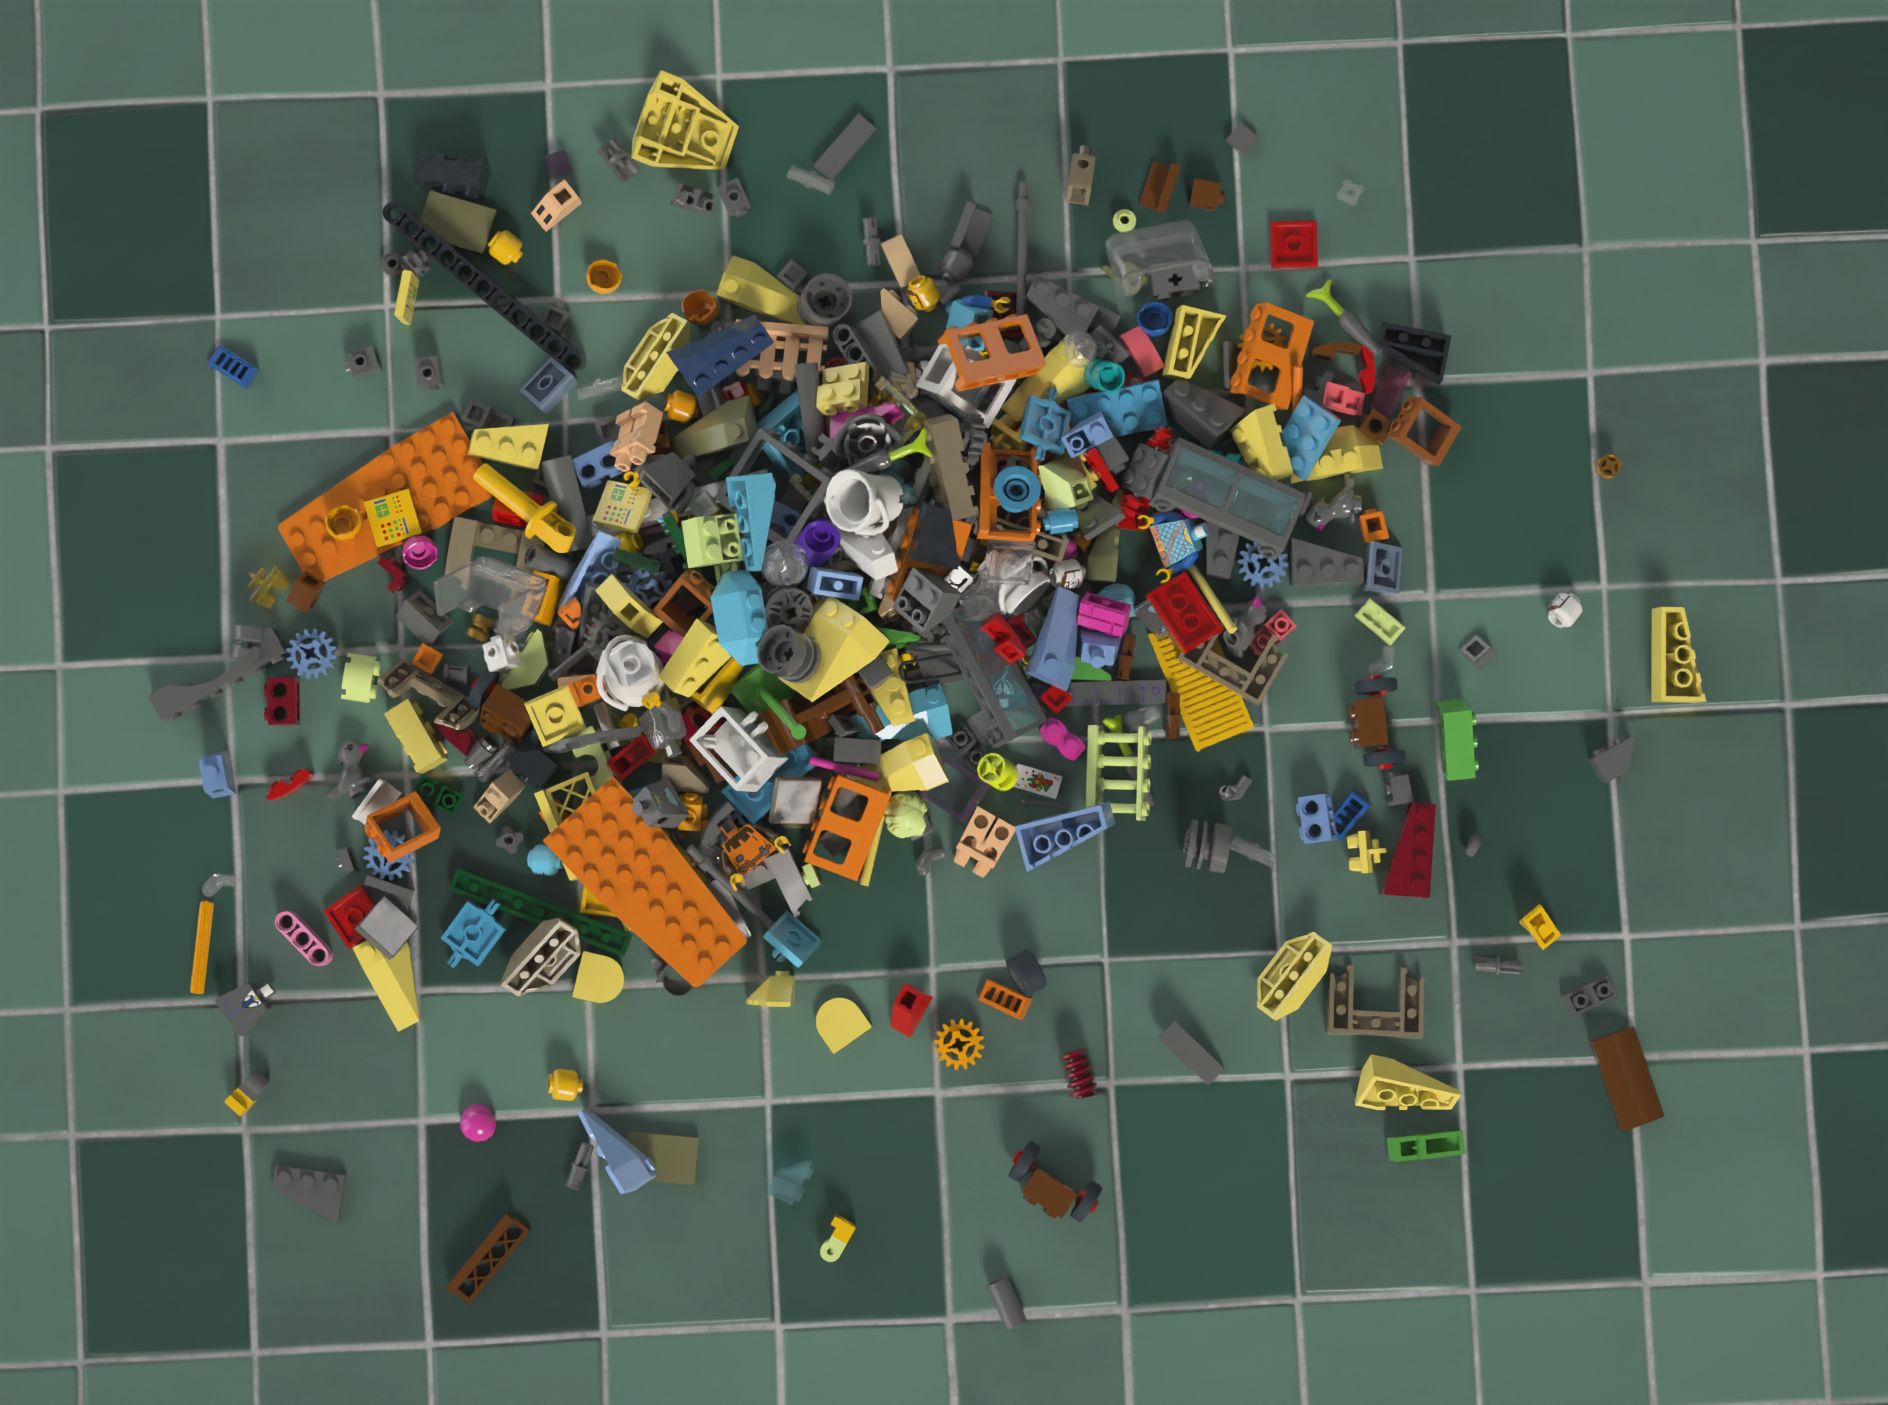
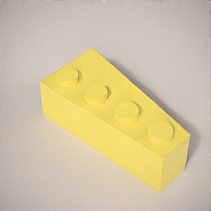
M1658 607L1652 609L1651 702H1706L1705 693L1702 692L1700 684L1702 682L1701 676L1697 671L1695 663V651L1692 650L1690 642L1691 634L1684 607Z

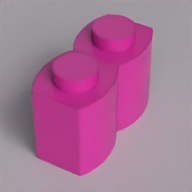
M1050 717L1039 730L1042 739L1046 743L1056 746L1061 756L1071 762H1074L1086 749L1082 740L1076 735L1068 733L1066 727L1055 718Z

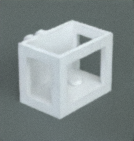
M960 343L968 362L986 360L985 357L970 346ZM947 344L939 345L917 382L916 387L961 419L966 417L967 413L982 415L981 418H984L983 424H985V428L989 429L1016 380L996 383L1000 384L1001 387L984 415L977 410V407L990 385L957 392L954 384L960 378Z
M721 706L689 741L736 791L757 792L788 758L785 754H777L770 738L764 733L768 729V724L766 722L758 726L755 724L759 717L755 711L747 715L740 708ZM721 717L727 719L714 735H706L707 731ZM706 748H713L741 779L736 781Z

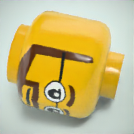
M918 276L909 282V287L907 288V296L916 310L929 312L937 307L936 303L939 301L941 294L933 279Z

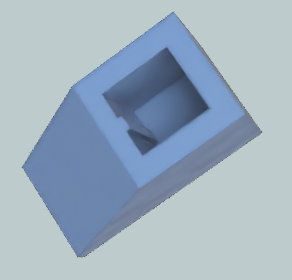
M1102 411L1078 423L1065 433L1061 439L1071 458H1074L1112 438L1113 432Z

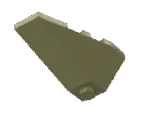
M751 396L727 401L670 440L672 453H675L683 460L688 455L698 458L749 445L758 431Z
M1118 489L1111 505L1121 511L1122 507L1119 505H1122L1123 490ZM1119 522L1098 534L1088 557V562H1083L1086 582L1099 584L1115 583L1119 550L1117 545L1120 536Z

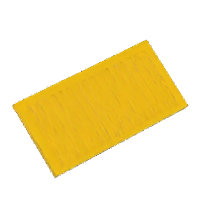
M1152 633L1148 634L1171 692H1178L1180 694V714L1195 751L1198 752L1200 749L1254 728L1241 696L1201 672L1178 661L1177 658L1181 650L1177 644L1174 645L1168 635L1158 640ZM1216 638L1210 650L1225 658L1220 643Z

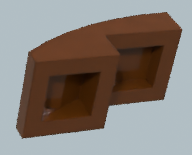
M1334 342L1320 345L1312 349L1310 357L1329 361L1334 360L1336 353L1357 357L1360 353L1361 344Z

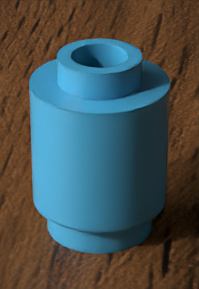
M1064 508L1046 511V516L1042 517L1044 530H1048L1050 535L1070 532L1074 528H1078V517L1075 509Z

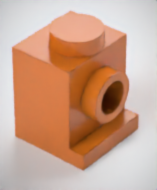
M1375 508L1362 511V515L1357 519L1363 539V546L1367 545L1370 541H1386L1389 535L1383 511L1376 512ZM1368 523L1375 525L1374 531L1368 529Z
M595 674L568 684L578 708L602 698L598 692ZM586 685L593 687L592 692L589 694L584 692Z

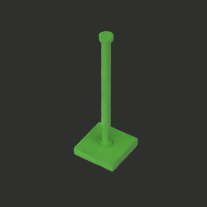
M759 663L729 688L730 692L749 713L755 711L758 714L763 710L771 708L791 730V735L795 739L805 737V727L798 724L779 704V702L787 698L789 700L795 693L787 684L779 680L778 676L765 671ZM758 717L756 721L758 722V724H761V721Z

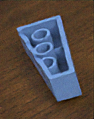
M1110 801L1024 822L1015 826L1027 872L1115 825Z

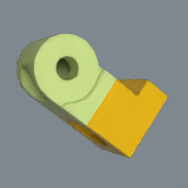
M838 1214L835 1215L831 1222V1225L836 1227L830 1239L822 1244L820 1249L821 1257L827 1262H834L840 1257L857 1226Z

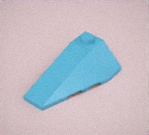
M772 473L726 477L730 508H735L738 528L742 534L740 542L746 570L761 571L775 498V480Z
M940 683L909 693L915 722L892 727L878 705L876 706V712L885 729L872 735L863 716L860 717L858 714L850 716L861 731L856 739H900V741H908V739L928 733L936 740L952 735L948 704Z

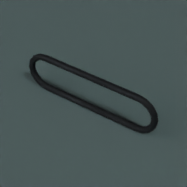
M952 653L904 661L898 668L900 679L908 684L958 676L963 673L960 671L915 680H907L902 675V667L906 664L953 656Z

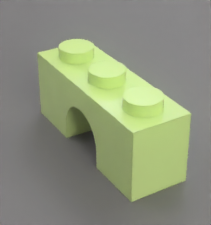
M592 725L567 738L601 732V729L596 730L595 726ZM600 742L572 750L577 759L591 755L598 761V770L591 777L596 791L612 776L621 785L624 784L623 780L620 781L607 766L606 762L613 757L609 750L605 751L603 744H600Z

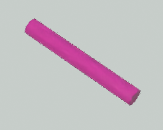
M814 755L810 756L809 764L878 781V772Z

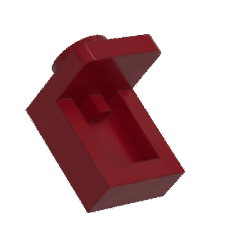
M382 556L377 563L395 577L386 589L391 593L401 591L407 583L405 579L408 575L400 569L402 564L392 556L390 559Z
M1023 612L1017 616L1013 614L1006 619V622L1015 631L1026 650L1036 643L1037 638L1023 622L1025 614Z

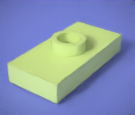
M1371 598L1354 615L1389 646L1393 644L1406 628Z

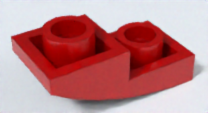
M306 768L298 769L290 777L292 781L290 784L286 780H280L279 782L276 780L268 788L269 794L265 798L275 801L289 796L309 782L315 774Z

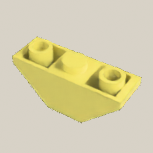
M613 574L595 590L619 619L630 629L645 638H648L663 623L643 601Z

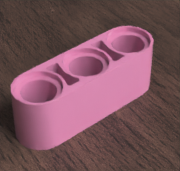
M284 911L277 915L275 919L277 929L314 966H324L331 962L333 958L331 948L297 913ZM287 915L293 919V924L290 928H286L283 925V919ZM303 932H306L309 936V942L306 945H302L299 941V936ZM318 949L324 950L326 955L322 962H319L315 957Z

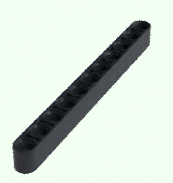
M389 202L384 206L382 214L387 222L560 365L574 372L582 371L585 368L587 360L581 351L547 325L408 208L397 202ZM395 207H398L400 210V215L397 219L391 217V211ZM412 222H416L418 225V230L414 234L409 232V225ZM433 236L436 244L432 249H429L426 243L428 238ZM451 251L454 259L451 263L447 264L444 256L447 252ZM469 266L472 274L469 278L465 279L462 275V270ZM483 281H487L490 288L487 293L483 294L480 290V285ZM501 296H506L508 300L504 308L498 306V299ZM522 310L526 317L522 323H518L516 321V314ZM541 325L544 330L543 335L536 338L533 333L534 328ZM555 340L561 342V349L557 353L553 352L551 348ZM572 355H577L579 357V364L573 368L569 363V359Z

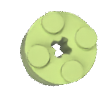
M348 653L347 657L351 658V662L345 663L342 689H346V695L341 694V699L370 703L371 699H376L378 685L373 684L375 676L380 675L381 662H377V657Z

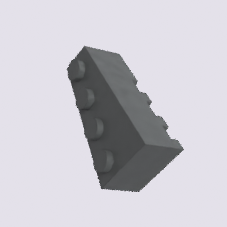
M1204 477L1202 487L1210 505L1223 510L1233 485L1222 480ZM1237 487L1228 509L1229 514L1243 520L1249 492ZM1204 520L1209 529V536L1204 537L1205 576L1229 580L1239 535Z

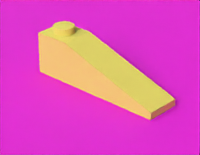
M732 256L724 271L716 294L718 300L790 324L806 325L799 317L797 310L799 295L756 263Z
M1069 338L1063 339L1046 355L1045 361L1047 365L1037 375L1028 376L1001 407L1017 424L1023 421L1026 401L1030 395L1046 399L1048 389L1055 388L1058 391L1055 402L1060 405L1067 398L1075 395L1080 396L1091 388L1087 385L1083 376L1084 369L1090 361L1084 352Z
M928 733L905 741L882 754L880 764L866 763L860 767L878 772L879 778L877 782L849 775L851 779L880 790L886 788L891 790V792L925 791L949 782L936 741Z
M368 940L353 947L365 974L398 1032L419 1022L418 1002L413 979L414 973L410 957L411 951L408 942L402 946L391 960L385 957Z
M1371 1054L1361 1071L1355 1105L1375 1110H1385V1106H1399V1110H1407V1106H1421L1423 1110L1452 1109L1461 1096V1091L1394 1059Z

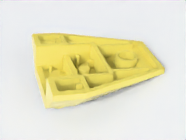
M661 70L647 95L633 137L631 158L652 167L725 170L739 126L685 80Z
M822 596L813 607L810 623L800 632L814 638L819 644L821 662L816 673L809 680L798 684L791 683L780 677L778 678L813 702L872 662L890 641L856 611L834 597Z

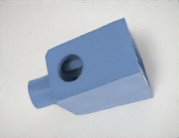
M1078 625L1076 645L1080 661L1091 663L1095 668H1101L1104 665H1114L1122 637H1109L1105 632L1098 630L1088 631L1083 626Z
M229 750L206 754L199 758V767L205 793L212 798L237 794Z

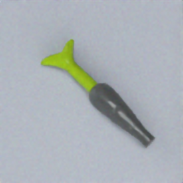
M1332 280L1326 281L1321 289L1312 290L1306 294L1308 298L1324 301L1339 317L1340 326L1354 339L1368 348L1375 356L1382 352V349L1376 344L1357 315L1352 311H1345L1331 296Z
M923 428L920 435L911 444L890 452L886 450L877 451L845 470L855 469L866 474L877 472L889 467L893 460L913 452H920L932 457L931 450L926 446L927 430Z
M1117 715L1114 719L1105 718L1103 720V723L1113 733H1123L1122 715ZM1118 742L1124 757H1138L1136 753H1132L1128 743ZM1123 766L1130 780H1137V766ZM1151 790L1147 792L1146 802H1149L1150 807L1156 804Z

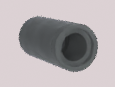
M531 544L524 555V564L526 566L556 576L564 582L569 581L575 572L576 563L574 560L537 544Z
M1008 1276L997 1279L987 1285L1005 1330L1014 1328L1027 1321Z

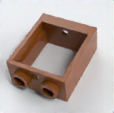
M1409 396L1403 403L1402 410L1397 419L1392 422L1387 436L1425 464L1439 467L1462 426L1425 399ZM1421 409L1441 422L1426 450L1406 436Z
M689 568L679 577L652 610L668 627L685 637L695 621L671 600L682 585L708 607L699 620L707 622L713 614L710 597L715 587L693 568Z

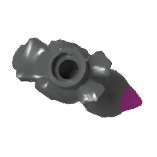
M1349 473L1344 474L1345 485L1329 504L1326 503L1325 497L1322 500L1318 498L1307 509V522L1315 527L1316 531L1320 534L1326 524L1334 518L1348 517L1349 522L1354 523L1355 514H1361L1362 496L1354 495L1355 480Z
M1259 597L1253 598L1246 604L1242 616L1238 618L1230 617L1237 630L1230 634L1226 629L1223 638L1227 643L1224 650L1233 658H1241L1243 656V650H1246L1253 640L1254 626L1263 623L1267 618L1268 606Z
M348 739L341 744L337 760L339 761L338 765L344 764V768L337 786L325 792L324 795L327 798L338 800L342 795L348 793L349 798L353 799L367 792L365 785L374 782L373 778L365 777L361 767V759L369 747L368 744L360 743L355 739Z

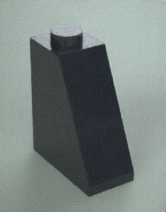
M930 499V503L922 501L908 556L915 561L958 570L959 560L951 510L944 506V502Z

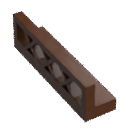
M510 1212L507 1213L452 1279L446 1289L452 1294H458L468 1304H471L531 1230ZM512 1223L523 1231L518 1239H508L507 1229ZM504 1234V1240H499L500 1237ZM514 1242L513 1245L509 1248L508 1243ZM505 1243L506 1253L504 1256L493 1258L492 1247L495 1244ZM489 1252V1258L483 1259ZM490 1261L491 1272L485 1276H478V1264ZM493 1261H499L494 1267ZM474 1270V1277H468ZM478 1279H484L479 1285ZM475 1280V1291L471 1296H468L459 1288L464 1281Z

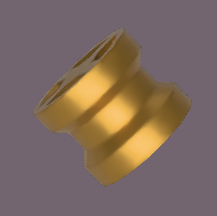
M1609 453L1604 455L1596 463V473L1603 479L1613 478L1622 469L1621 459L1615 454Z

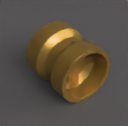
M474 613L472 626L467 629L466 635L487 643L489 632L494 628L496 622Z

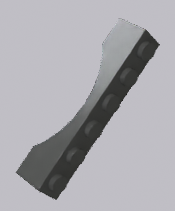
M269 627L264 631V641L259 644L263 648L260 662L238 660L226 673L207 683L195 686L168 684L148 695L161 721L175 722L183 717L181 713L188 709L194 711L203 706L202 702L208 698L211 700L218 698L224 694L222 690L229 686L235 688L244 683L243 679L249 675L252 677L257 676L264 671L263 667L270 663L276 665L285 659L284 656L289 652L286 651L287 648L277 630ZM248 643L247 648L252 649L253 643Z

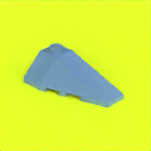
M1057 586L1025 673L1067 691L1075 670L1079 595L1061 586Z

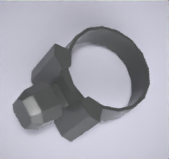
M655 956L650 965L656 972H661L656 979V983L662 982L664 989L673 996L681 997L693 990L694 987L692 986L691 990L686 994L675 995L666 988L664 982L665 974L671 966L667 965L666 961L660 956Z

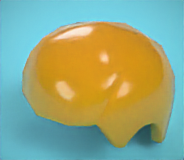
M603 259L594 261L588 267L586 280L593 291L599 294H610L619 287L623 275L616 263Z
M346 504L333 508L326 516L325 525L327 531L332 537L339 540L352 539L358 534L361 527L359 511Z

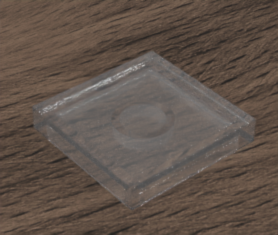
M989 540L981 578L982 583L1029 585L1036 551L1035 542Z

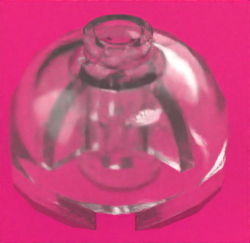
M788 540L778 541L765 549L762 564V574L766 580L776 587L783 588L794 587L801 583L808 570L807 555L802 546L798 543L797 545L791 544Z

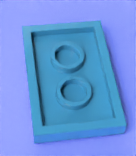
M1305 395L1301 398L1280 434L1282 446L1287 447L1293 473L1302 480H1307L1341 422L1339 418Z

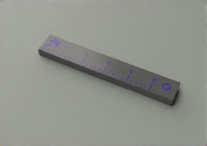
M1166 680L1071 682L1067 692L1073 699L1066 706L1167 703ZM1048 683L1028 684L1038 704L1048 707L1040 697L1052 685ZM1026 696V705L1029 708L1030 702Z

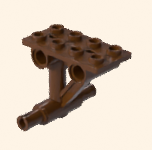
M858 672L842 681L841 683L844 688L827 698H817L811 702L800 694L790 700L787 698L779 702L798 724L805 727L806 735L802 739H795L791 735V730L771 708L758 713L761 723L766 722L768 724L766 732L778 755L787 753L834 732L828 720L835 711L851 702L858 715L864 717L872 735L885 729L876 712L877 704L870 693L869 687Z

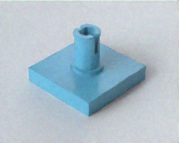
M786 911L763 936L765 940L776 948L772 952L774 958L779 953H782L777 959L778 962H784L787 958L798 968L822 942L819 937L789 911Z

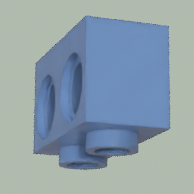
M613 440L572 459L573 467L584 488L594 489L602 484V480L608 477L614 479L623 474L615 466L606 467L604 465V460L608 456H612L610 452L611 448L614 447ZM587 466L595 468V473L591 477L583 475V471Z
M1331 793L1298 797L1296 811L1297 815L1301 817L1302 826L1299 827L1301 839L1304 840V844L1338 840ZM1312 801H1315L1318 805V811L1315 814L1310 810ZM1316 824L1321 827L1319 837L1313 833V827Z

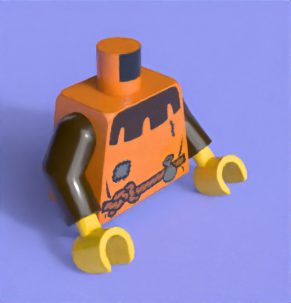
M730 819L720 827L721 831L728 838L720 845L722 848L719 852L721 870L730 881L733 890L737 891L735 885L737 882H742L746 886L743 877L776 850V848L780 853L784 854L785 851L781 848L782 844L787 843L791 846V843L786 837L780 836L770 828L758 824H745L741 829H738Z

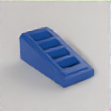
M219 345L207 363L245 389H248L259 372L258 368ZM225 353L226 356L219 366L215 364L221 354ZM230 357L233 358L227 370L223 369ZM237 362L241 363L234 375H232L231 371ZM244 367H247L248 369L240 380L238 376Z
M1354 788L1334 811L1335 821L1345 828L1341 831L1336 827L1337 838L1340 841L1372 804ZM1354 798L1363 807L1360 809L1350 800ZM1346 805L1357 813L1355 817L1344 809ZM1339 813L1349 819L1350 823L1348 824L1338 816Z

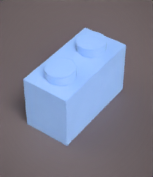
M811 566L807 590L813 594L859 601L863 577L853 572Z

